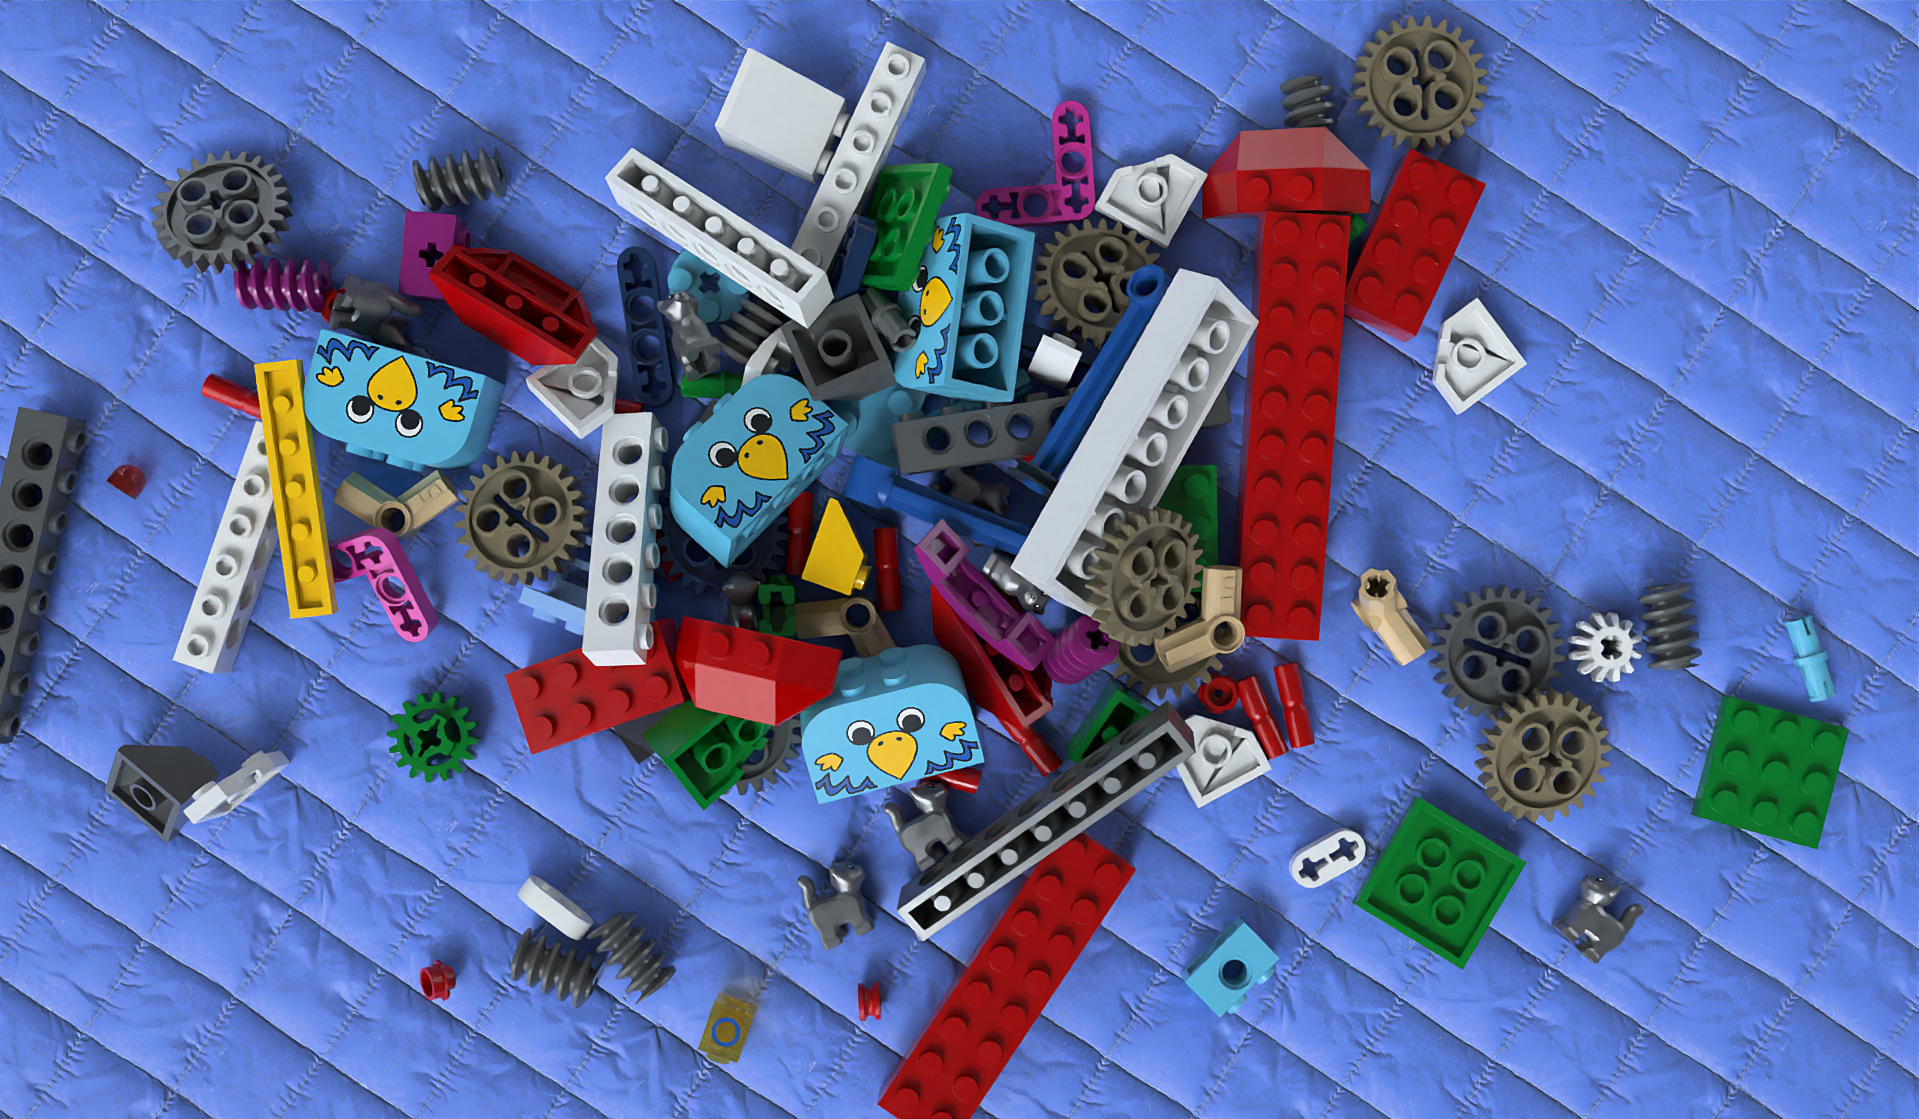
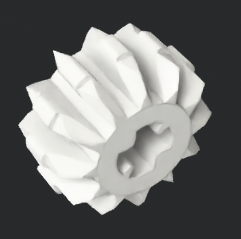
M1608 612L1605 617L1600 613H1592L1589 617V623L1578 621L1575 624L1581 636H1569L1568 642L1577 644L1578 650L1570 652L1568 657L1570 660H1581L1577 667L1578 673L1587 674L1591 672L1592 681L1602 682L1605 677L1609 681L1617 682L1620 680L1621 671L1629 674L1635 671L1629 659H1640L1643 656L1640 651L1633 650V644L1639 643L1642 637L1638 634L1628 635L1633 626L1630 620L1619 622L1618 614ZM1602 640L1609 641L1605 646L1609 651L1607 655L1601 654L1604 650V646L1600 643Z

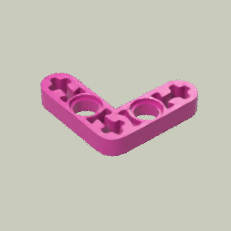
M1065 101L1058 105L1053 112L1051 130L1055 184L986 190L976 201L975 213L977 216L1017 228L1077 224L1090 217L1095 206L1090 121L1088 111L1082 104L1077 101ZM1066 112H1073L1074 119H1081V122L1076 124L1074 136L1075 141L1084 139V144L1080 142L1059 144V140L1067 142L1068 138L1066 124H1059V121L1064 119ZM1077 152L1082 155L1085 166L1080 172L1069 173L1062 167L1061 159L1066 153ZM1086 179L1087 185L1079 183L1078 191L1080 200H1087V205L1082 206L1080 213H1073V208L1065 206L1064 203L1071 199V184L1063 186L1062 181L1075 183ZM1037 195L1045 200L1047 210L1043 215L1031 217L1024 211L1023 203L1029 196ZM1010 197H1018L1016 207L1018 219H1011L1012 210L1000 211L998 219H991L989 212L982 211V208L989 206V200L997 199L998 206H1011L1012 201Z
M374 527L328 542L334 584L366 574L395 630L407 641L420 642L435 629L438 621L436 612L398 539L391 531L382 527ZM372 544L374 547L380 546L383 552L375 550L366 555L364 550ZM336 550L344 551L349 555L352 567H345L339 563L336 558ZM393 576L401 580L405 587V593L394 591L389 585L388 577ZM408 600L412 603L410 605V603L408 602L406 605L403 606V604L406 603ZM411 619H412V620H418V619H419V621L421 622V624H420L419 622H414V623H413V622L411 621Z

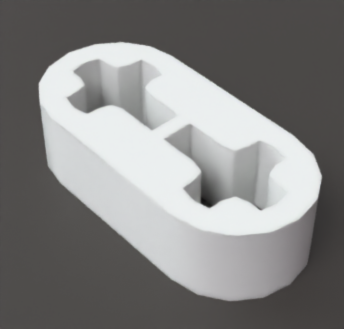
M1336 829L1296 851L1289 861L1290 875L1298 884L1306 888L1318 887L1355 867L1363 860L1366 851L1364 840L1359 834L1350 829ZM1344 838L1348 842L1354 841L1355 845L1350 848L1352 855L1349 858L1342 854H1337L1330 858L1329 854L1340 848L1338 840ZM1308 858L1310 861L1316 862L1324 858L1325 862L1314 868L1316 875L1313 878L1306 874L1299 875V871L1303 869V859Z
M530 875L517 893L519 898L528 907L572 939L581 940L593 924L592 918L584 910L537 876Z

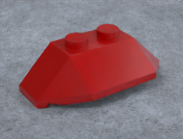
M1326 127L1240 131L1206 172L1208 175L1202 184L1203 220L1258 218L1265 211L1324 215L1370 213L1371 170Z
M452 245L429 271V278L461 323L533 366L575 364L597 337V328L592 322L582 293L511 250L492 248L466 249L465 246Z
M931 585L933 634L942 649L953 655L963 673L965 685L976 704L1018 730L1024 729L1052 710V679L1043 670L1041 662L1034 670L1029 671L1004 656L971 629L950 607L936 587ZM992 585L1019 615L1024 614L1013 596Z
M683 616L673 658L696 708L779 726L819 700H823L834 693L843 650Z

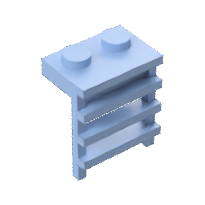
M580 518V523L586 525L588 518ZM583 532L577 533L576 538L584 544L592 546L591 536L583 534ZM572 546L569 551L576 560L574 562L565 559L560 561L563 573H556L550 591L546 592L524 586L519 603L534 608L532 616L555 624L558 618L567 621L564 629L584 636L588 588L566 579L571 565L589 572L590 562L575 557L578 547ZM632 571L623 574L618 583L626 581L631 576Z

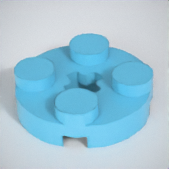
M687 249L677 257L667 279L670 294L677 291L694 294L698 300V314L707 325H721L731 322L732 320L729 315L732 312L742 314L744 309L740 304L741 300H750L751 291ZM706 274L711 277L718 274L721 277L717 282L721 289L714 294L711 290L703 293L699 290L704 284L701 279Z

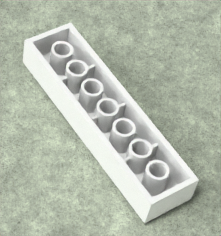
M1181 268L1178 270L1010 567L1057 602L1090 617L1096 608L1087 605L1086 601L1095 594V591L1086 588L1085 585L1095 579V573L1088 570V566L1098 564L1100 559L1093 552L1094 549L1100 548L1104 550L1106 547L1102 535L1104 533L1114 535L1116 533L1114 521L1118 520L1126 523L1128 511L1139 513L1141 506L1153 509L1158 504L1259 323L1254 315L1218 278Z

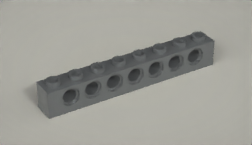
M1225 384L1200 429L1219 427L1232 422ZM1078 387L1063 390L1064 397L1048 399L1047 392L1023 396V403L1007 405V402H982L981 410L966 412L965 405L945 407L940 409L941 416L929 418L924 417V411L899 415L900 422L893 423L890 427L898 476L902 477L1014 459L1015 457L1035 456L1053 427L1050 419L1053 410L1063 411ZM1019 416L1027 421L1029 432L1026 437H1017L1010 431L1009 422L1011 417ZM971 423H981L986 427L988 431L986 443L976 444L969 438L968 427ZM939 429L945 433L947 446L944 450L937 451L928 446L926 434L929 430Z
M24 407L18 408L0 485V649L5 655V662L0 667V744L12 743L13 737L16 736L21 726L22 718L19 711L22 698L27 693L31 683V676L28 672L32 656L37 652L40 644L38 629L41 616L46 612L50 601L47 590L50 577L57 569L59 562L57 547L60 534L65 531L68 524L66 508L69 495L77 485L78 474L76 465L79 453L84 450L87 442V433L85 431L87 421ZM50 446L52 449V459L46 465L43 454L45 449ZM40 486L43 491V498L37 505L34 501V493ZM30 527L33 531V541L28 546L25 542V532ZM19 568L24 573V580L20 586H18L15 580V574ZM10 608L14 613V622L11 627L6 621V613Z
M1167 700L901 887L896 911L921 940L925 941L1195 754L1194 732Z

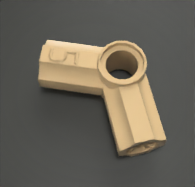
M436 470L397 498L357 472H352L337 489L334 502L372 527L388 529L397 539L401 540L414 537L422 526L461 499L451 481L440 470ZM400 509L404 513L405 524L401 530L396 532L390 524L392 514Z
M1226 565L1203 567L1201 614L1197 620L1180 626L1175 631L1164 633L1162 641L1154 638V646L1158 657L1167 672H1175L1219 652H1234L1241 646L1245 637V629L1240 621L1242 568ZM1225 621V633L1221 638L1214 640L1213 633L1215 627Z
M1371 568L1360 576L1361 587L1358 591L1359 597L1351 602V606L1366 627L1378 634L1395 660L1401 666H1404L1425 653L1432 644L1407 612L1406 608L1408 606L1397 589V580L1388 569L1379 571Z
M865 595L794 603L798 639L848 634L862 659L878 655L887 648L897 647L878 613L876 604ZM856 603L866 606L870 612V620L861 626L854 625L847 617V609Z

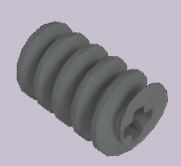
M1317 75L1297 77L1283 82L1280 85V90L1288 96L1283 99L1282 107L1290 112L1283 118L1285 126L1290 128L1326 127L1328 129L1337 125V119L1325 117L1326 112L1336 108V103L1323 101V96L1332 93L1334 87L1321 84L1323 77Z
M479 147L478 160L473 161L467 150H463L460 164H457L451 153L445 155V167H440L435 157L432 156L429 157V170L425 171L418 159L412 162L417 194L422 204L427 205L432 211L440 210L443 202L447 207L454 208L457 206L459 198L466 205L472 204L475 195L483 202L488 201L491 191L497 198H504L506 196V172L497 147L494 150V157L491 158L483 147Z
M754 293L752 294L756 302L742 299L740 302L746 313L745 315L732 312L729 315L736 327L731 328L721 325L719 328L725 338V341L719 340L720 349L740 365L748 363L752 352H755L763 343L762 340L764 338L767 339L774 332V325L781 327L787 323L783 317V312Z
M1681 582L1644 587L1649 589V593L1638 598V603L1650 605L1652 609L1641 614L1640 618L1654 622V626L1644 630L1643 636L1656 638L1657 641L1646 647L1645 652L1659 655V659L1647 664L1648 669L1675 670L1699 666L1700 664L1691 663V660L1701 656L1702 650L1688 646V644L1699 639V632L1686 630V627L1697 622V617L1683 613L1684 610L1695 605L1694 599L1681 597L1682 593L1692 589V583Z
M620 911L586 937L592 939L602 936L603 940L596 951L598 953L608 950L613 952L605 964L607 967L617 964L622 965L615 978L617 981L629 977L632 979L625 992L626 994L641 992V996L635 1003L636 1005L664 986L674 975L676 968L674 966L660 968L667 956L665 952L650 954L657 941L655 938L641 941V938L647 931L646 925L631 927L637 918V912L631 911L622 914V911Z
M528 928L522 935L512 958L511 980L519 981L527 973V987L534 988L542 980L541 991L543 994L549 995L557 987V1000L565 1001L573 993L572 1005L580 1008L593 994L604 971L606 961L604 960L596 969L591 968L593 955L588 954L579 963L576 961L577 948L573 947L563 956L561 955V941L558 940L550 949H546L547 935L542 934L534 943L530 942L532 929Z

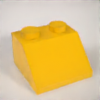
M829 498L801 579L849 596H854L857 589L865 590L872 567L866 565L868 556L844 505L838 500Z

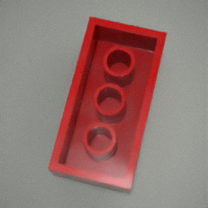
M1409 149L1399 159L1347 271L1344 315L1403 342L1416 337L1485 189L1486 183Z
M674 618L650 622L653 628L654 640L652 648L647 649L646 664L595 666L582 652L581 647L506 674L505 677L531 754L567 744L691 700L692 698L673 658L679 635Z

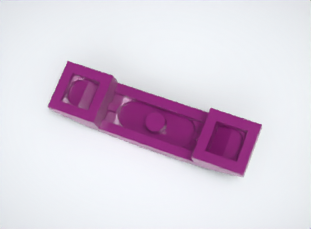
M943 519L939 520L914 547L916 555L933 585L950 607L971 629L1004 656L1025 669L1032 671L1038 666L1057 640L1029 611L1019 615L965 558L971 549Z

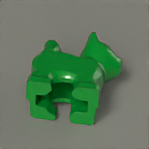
M774 574L766 583L758 587L759 602L762 603L763 612L762 621H759L760 632L794 639L796 622L793 604L800 601L797 595V588L786 575Z

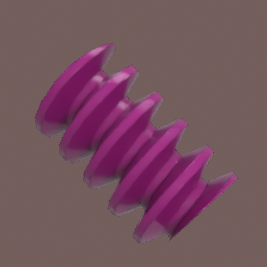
M255 257V265H251V269H249L248 262L244 259L240 261L239 270L233 272L236 296L242 307L248 310H254L259 306L262 310L270 311L275 307L277 310L287 311L292 307L294 311L304 312L309 308L312 312L320 313L327 299L325 294L331 289V271L325 260L320 261L318 271H315L312 260L305 259L301 271H298V265L293 258H289L286 261L284 270H282L278 258H271L268 269H265L263 259Z
M1085 614L1053 636L1057 642L1043 658L1041 665L1047 676L1056 683L1064 685L1076 684L1113 661L1119 653L1121 642L1109 638V634L1098 629L1100 622L1093 620Z

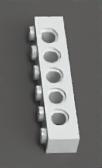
M888 41L791 248L792 251L825 271L828 280L847 224L854 214L861 215L926 74L925 58Z
M631 148L605 177L619 206L807 329L834 298L825 271L635 149Z
M653 412L614 414L612 418L603 423L582 647V652L595 666L646 664L647 649H651L653 646V628L649 620L650 609H654L656 606L657 593L652 581L653 569L658 568L660 561L659 548L656 543V530L661 529L663 522L662 509L659 504V491L664 490L666 483L665 470L662 466V453L667 452L669 444L667 430L660 425ZM641 456L637 462L629 464L633 458ZM638 494L632 502L626 503L630 496ZM635 532L632 539L622 542L626 535ZM632 571L631 576L626 581L618 583L623 574ZM629 611L625 620L615 623L616 618L621 613Z
M256 421L173 657V661L211 674L232 672L279 537L262 422Z

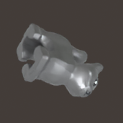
M348 274L342 287L346 289L345 294L338 293L333 302L329 328L333 330L339 328L350 329L357 334L370 336L374 344L388 348L406 346L404 329L409 320L403 316H391L392 310H396L408 317H418L422 314V307L418 303L410 302L399 294L394 293L385 284L366 281L355 275Z
M677 291L671 293L666 300L659 301L657 308L669 318V324L673 330L672 346L677 359L683 366L687 381L690 382L717 371L720 368V359L715 354L720 352V342L718 338L712 337L706 322L698 314V300L694 294Z
M963 467L947 469L943 475L953 484V488L945 494L1002 516L1008 511L1010 507V490L1006 485L1002 483L987 485L977 476L967 472ZM935 482L931 488L942 492L941 486ZM971 540L972 544L975 547H981L983 545L981 543Z
M994 549L980 574L990 584L1006 594L1017 596L1023 608L1031 610L1035 614L1043 615L1045 605L1048 603L1050 596L1010 568L1016 558L1015 556Z
M735 572L724 583L721 590L728 599L727 616L724 618V625L760 632L759 621H761L755 598L758 594V587L762 585L760 581H756L744 572Z
M928 780L921 784L916 783L915 787L910 788V794L916 806L923 811L921 816L906 821L902 810L897 804L889 801L883 806L884 812L891 819V824L899 837L901 845L914 856L915 862L921 871L933 865L945 854L941 849L934 847L935 842L941 841L948 851L951 852L968 838L964 832H960L957 829L953 816L946 808V798L949 794L946 785Z
M833 860L829 870L830 881L837 892L817 897L813 880L808 876L801 875L797 878V884L802 889V899L809 919L821 934L820 939L826 950L844 942L842 938L846 937L847 934L844 929L839 927L845 923L852 925L857 936L871 931L875 927L873 919L867 914L865 901L860 892L862 881L866 877L861 865H854L848 861L837 863Z
M1586 875L1580 881V899L1569 908L1568 913L1562 919H1555L1551 925L1572 943L1584 933L1585 942L1580 943L1575 948L1591 963L1597 964L1604 957L1605 953L1621 945L1625 936L1635 924L1636 919L1644 914L1645 909L1640 903L1631 904L1624 909L1621 917L1617 920L1605 912L1603 907L1614 900L1621 891L1622 886L1613 883L1611 879L1603 875Z

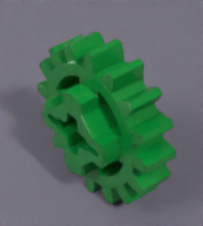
M444 691L434 692L432 701L427 693L418 694V705L411 700L403 702L402 706L406 714L398 713L392 716V720L399 724L398 729L387 731V736L397 738V744L388 749L389 753L400 752L402 758L397 762V767L410 765L412 768L409 777L411 778L419 777L425 772V781L427 783L436 781L438 772L443 781L453 778L452 768L459 774L465 772L467 766L463 760H474L478 756L474 750L470 749L471 745L482 742V738L473 735L472 729L481 725L480 721H469L467 717L473 710L472 706L460 709L458 707L460 697L457 695L451 696L445 702ZM439 709L429 721L417 717L425 710ZM455 722H457V724H458V726H459L461 738L458 737V734H457V731H456V728H455V725H454ZM438 729L436 736L441 739V743L431 744L433 736L428 734L429 730ZM409 736L412 738L415 748L414 751L411 747ZM440 752L446 756H453L444 764H431Z

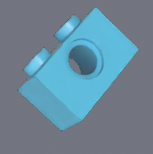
M1237 916L1180 975L1184 982L1221 1018L1226 1012L1232 1014L1243 1005L1247 999L1245 993L1256 982L1262 984L1273 975L1277 968L1275 963L1280 958ZM1230 960L1242 962V971L1235 978H1226L1222 975L1224 965Z

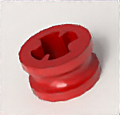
M874 982L871 987H866L864 983H858L860 1021H866L868 1016H873L876 1020L882 1019L879 982Z

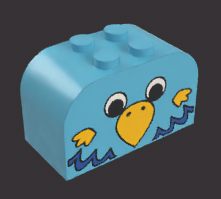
M970 213L936 218L934 221L936 224L935 233L931 241L924 248L920 259L921 270L917 280L910 286L909 291H899L897 305L904 313V320L916 332L915 337L917 341L906 352H896L891 348V367L894 377L903 387L967 402H1012L1014 399L1035 233Z
M321 328L304 385L303 403L306 416L314 428L327 437L346 442L347 447L345 451L384 461L385 454H388L386 463L423 473L425 465L444 470L461 469L474 463L484 453L490 441L506 385L482 374Z
M762 375L747 382L734 395L730 393L725 394L714 406L712 411L714 414L704 424L698 421L686 432L683 437L684 443L678 449L673 460L670 488L672 515L678 525L725 568H728L840 455L848 424L821 400L813 401L808 389L803 384L785 375Z
M922 644L906 648L891 647L875 656L863 659L858 657L845 659L840 662L834 693L823 700H819L800 713L802 750L818 804L985 762L962 670L953 655L937 646Z

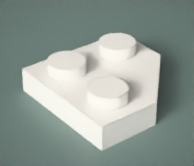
M1173 154L1133 167L1131 165L1116 169L1094 209L1114 221L1120 222L1131 230H1137V233L1166 249L1208 174Z
M1475 298L1440 324L1432 383L1456 415H1458L1527 365V363L1480 300Z
M596 337L575 364L545 365L526 378L527 386L575 435L582 439L614 416L620 371L619 360Z
M1196 714L1183 719L1194 732L1196 753L1177 765L1176 769L1196 807L1200 808L1272 769L1251 731Z
M281 750L266 754L263 751H259L248 758L241 765L242 769L217 784L215 781H211L198 789L192 795L195 802L183 812L193 824L227 815L288 766L290 761Z

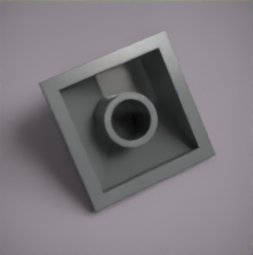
M858 293L827 306L808 329L796 321L780 327L813 401H858L897 384L891 363Z
M123 745L116 752L105 791L166 843H169L189 821V818L183 811L195 802L192 795L205 784L211 781L216 783L219 773L215 771L213 764L207 758L196 755L188 747Z

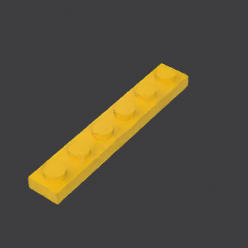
M302 359L254 364L290 617L293 619L334 614L338 612L312 424L306 416L303 403L305 385Z

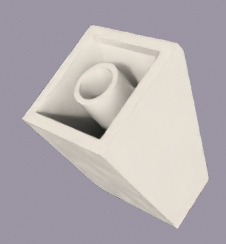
M748 48L715 123V128L725 146L815 184L819 174L825 176L834 157V152L830 151V148L836 136L843 137L851 115L846 113L847 105L845 98L767 56Z

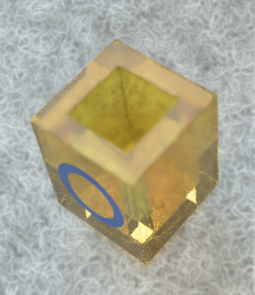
M719 993L714 1001L698 1050L707 1052L706 1057L720 1064H729L730 1061L738 1063L759 1006Z

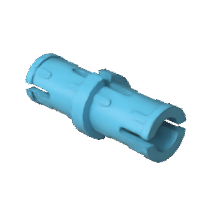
M1812 615L1793 618L1794 621L1792 619L1784 621L1796 655L1792 660L1795 667H1800L1809 695V701L1828 699V695L1829 697L1836 696L1837 691L1826 663L1829 655L1827 649L1823 650Z

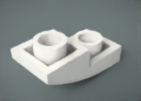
M781 328L773 332L753 353L745 366L741 387L756 377L776 374L778 367L787 372L789 371L795 359Z
M1054 333L1052 338L1043 335L1028 369V377L1063 392L1082 355V352L1075 349L1077 343L1057 333Z

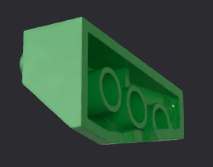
M691 699L671 710L644 732L642 737L704 811L738 782L745 772L741 767L754 749L761 751L767 743L768 739L765 735L772 725L696 708Z

